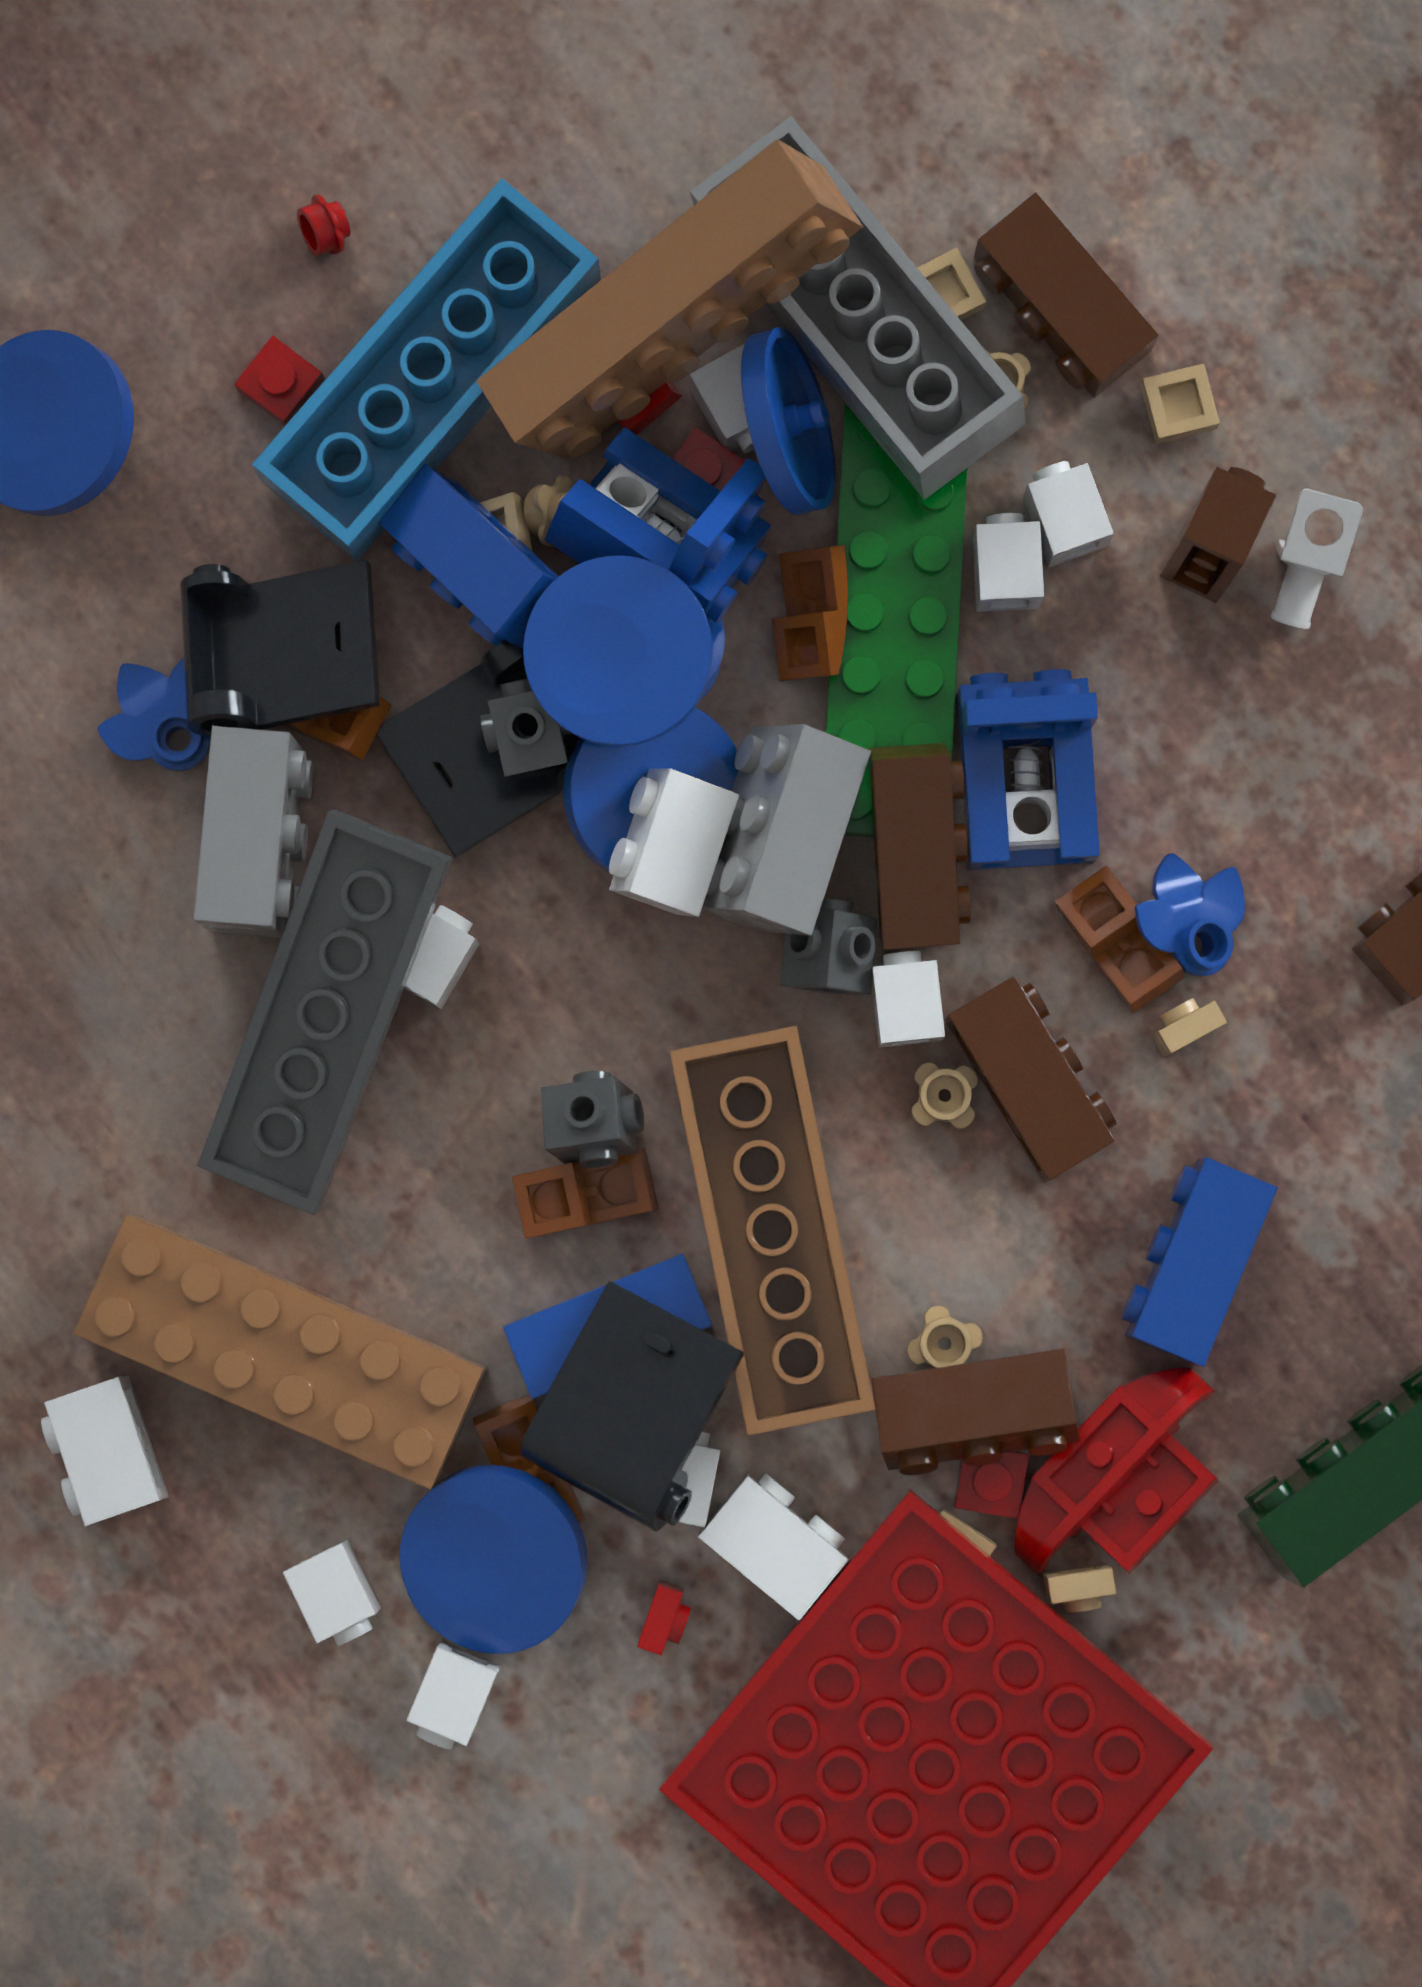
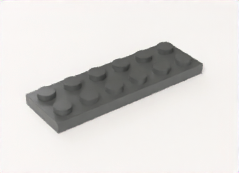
M333 809L328 811L199 1159L198 1167L312 1215L321 1210L453 857L339 810Z

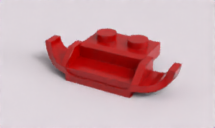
M1191 1368L1163 1370L1145 1375L1124 1386L1119 1385L1078 1428L1080 1441L1067 1443L1066 1450L1053 1454L1031 1477L1032 1481L1019 1512L1014 1543L1015 1554L1039 1576L1062 1544L1070 1536L1074 1539L1083 1530L1130 1574L1218 1482L1217 1477L1173 1437L1180 1429L1178 1423L1200 1402L1207 1400L1215 1390Z

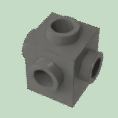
M528 678L500 684L503 697L489 700L490 713L481 715L480 718L487 750L489 753L499 751L504 776L568 763L571 752L567 735L572 734L557 724L543 709L531 689ZM524 713L533 715L537 720L538 729L535 735H528L521 729L520 719Z
M823 899L812 936L785 934L780 986L822 994L870 995L876 947L877 918L852 913V902Z
M587 1071L573 1076L572 1083L541 1087L545 1150L564 1164L579 1162L582 1167L602 1168L617 1164L618 1156L638 1153L636 1133L642 1132L644 1129V1112L641 1100L637 1094H633L630 1088L618 1078L612 1076L611 1073L606 1071Z

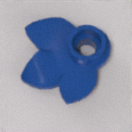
M184 657L174 667L169 678L145 666L130 663L122 664L118 674L117 694L123 713L112 716L98 726V733L104 743L114 754L129 761L154 759L160 766L178 772L187 771L198 766L209 752L211 736L195 734L187 727ZM178 730L188 731L191 737L190 744L182 751H174L169 747L170 736Z
M1174 853L1167 854L1158 865L1153 876L1152 892L1155 900L1142 902L1134 907L1137 926L1149 945L1156 950L1171 953L1187 974L1196 977L1213 975L1220 971L1230 958L1233 951V937L1231 933L1244 918L1245 900L1241 878L1237 869L1230 867L1217 872L1203 883L1201 878L1180 857ZM1195 935L1200 938L1203 945L1201 955L1197 953L1195 948Z

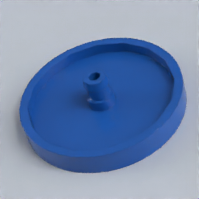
M776 327L754 333L747 338L744 344L741 360V383L747 423L762 471L778 501L791 514L802 515L825 509L831 503L834 494L836 476L835 453L829 412L816 375L803 348L788 330Z
M39 330L14 337L0 346V503L20 512L37 516L60 515L86 505L102 493L113 481L124 463L130 447L134 427V410L127 381L117 364L108 354L76 335L58 330Z
M605 556L588 560L572 567L555 579L542 593L530 614L526 626L523 646L524 665L535 697L548 715L562 728L591 743L614 747L633 746L653 741L667 734L692 713L701 700L710 679L713 663V641L708 620L700 602L678 576L668 569L645 559L632 556Z
M695 708L675 729L653 741L643 744L614 747L591 743L579 738L566 766L563 799L570 829L582 850L599 867L609 873V863L613 850L621 838L627 837L634 816L629 810L631 795L637 782L642 777H647L649 769L671 768L732 791L738 773L734 764L737 749L728 734L714 719Z
M481 1465L466 1468L447 1476L438 1482L417 1503L405 1524L402 1534L400 1568L406 1591L413 1605L436 1632L451 1642L473 1651L506 1654L526 1650L538 1645L562 1626L582 1595L587 1578L588 1555L585 1537L575 1514L566 1501L552 1487L541 1479L519 1469L499 1465Z

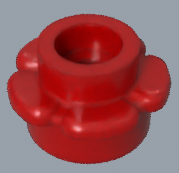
M321 195L312 196V204L297 210V220L302 236L308 248L315 256H320L330 251L334 255L344 250V239L351 235L347 216L337 201L327 203Z

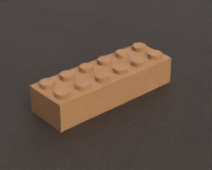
M776 139L476 380L514 443L566 459L583 456L601 442L602 436L600 434L617 420L629 419L644 410L650 403L649 395L667 381H677L691 373L700 362L698 357L717 342H727L742 333L749 324L748 317L766 303L779 302L789 296L798 287V278L814 265L830 262L840 256L849 247V238L862 229L863 226L824 166Z
M797 1026L669 1051L728 1343L745 1353L734 1373L747 1436L876 1410Z
M129 1214L125 1215L73 1333L76 1336L430 1490L434 1488L441 1478L488 1367L152 1221Z

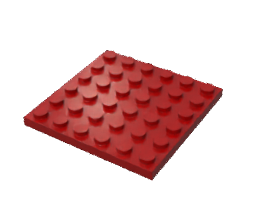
M909 1489L662 1782L659 1790L888 1987H1011L1210 1754L1213 1746L1206 1738L914 1491Z

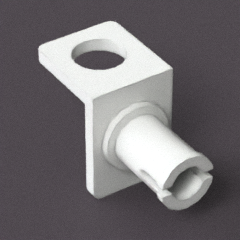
M1303 489L1300 492L1286 540L1278 539L1276 546L1280 559L1288 566L1275 609L1271 614L1273 620L1298 628H1310L1311 616L1324 575L1336 574L1343 576L1363 513V507L1360 503L1311 489ZM1331 509L1341 517L1343 523L1342 532L1333 543L1325 546L1317 545L1307 538L1305 523L1314 511Z

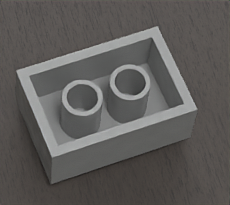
M805 724L752 727L750 734L744 737L736 752L734 764L738 773L731 792L739 794L701 910L760 932L812 936L871 751Z
M212 726L193 919L211 933L281 939L300 889V886H294L295 861L304 862L307 852L308 826L307 823L300 822V799H310L314 778L313 761L306 760V751L301 748L290 732Z

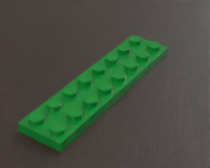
M845 402L836 546L845 545L848 587L847 624L838 675L829 676L826 733L869 750L868 748L946 743L952 761L967 468L924 500ZM869 759L844 836L874 837Z

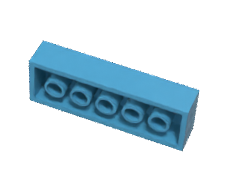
M501 178L251 464L259 479L341 550L357 561L384 531L379 521L422 466L426 463L437 470L490 409L491 404L476 380L601 281L599 258Z

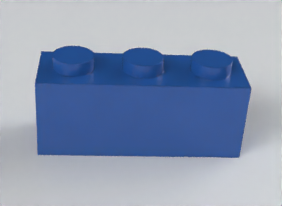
M425 463L379 521V524L397 540L391 547L392 551L419 572L425 567L435 577L429 586L452 606L458 609L462 605L467 607L474 614L468 622L469 625L487 641L495 646H499L503 640H506L523 649L524 635L530 614L542 593L559 576L459 482Z
M1208 1157L1198 1159L1194 1168L1185 1165L1178 1176L1170 1197L1171 1201L1179 1204L1170 1228L1162 1224L1159 1225L1146 1255V1260L1155 1263L1146 1286L1143 1287L1135 1284L1123 1309L1121 1319L1130 1323L1125 1336L1192 1365L1204 1367L1278 1187Z
M683 1253L613 1282L701 1330L712 1326ZM606 1285L503 1326L531 1399L547 1394Z

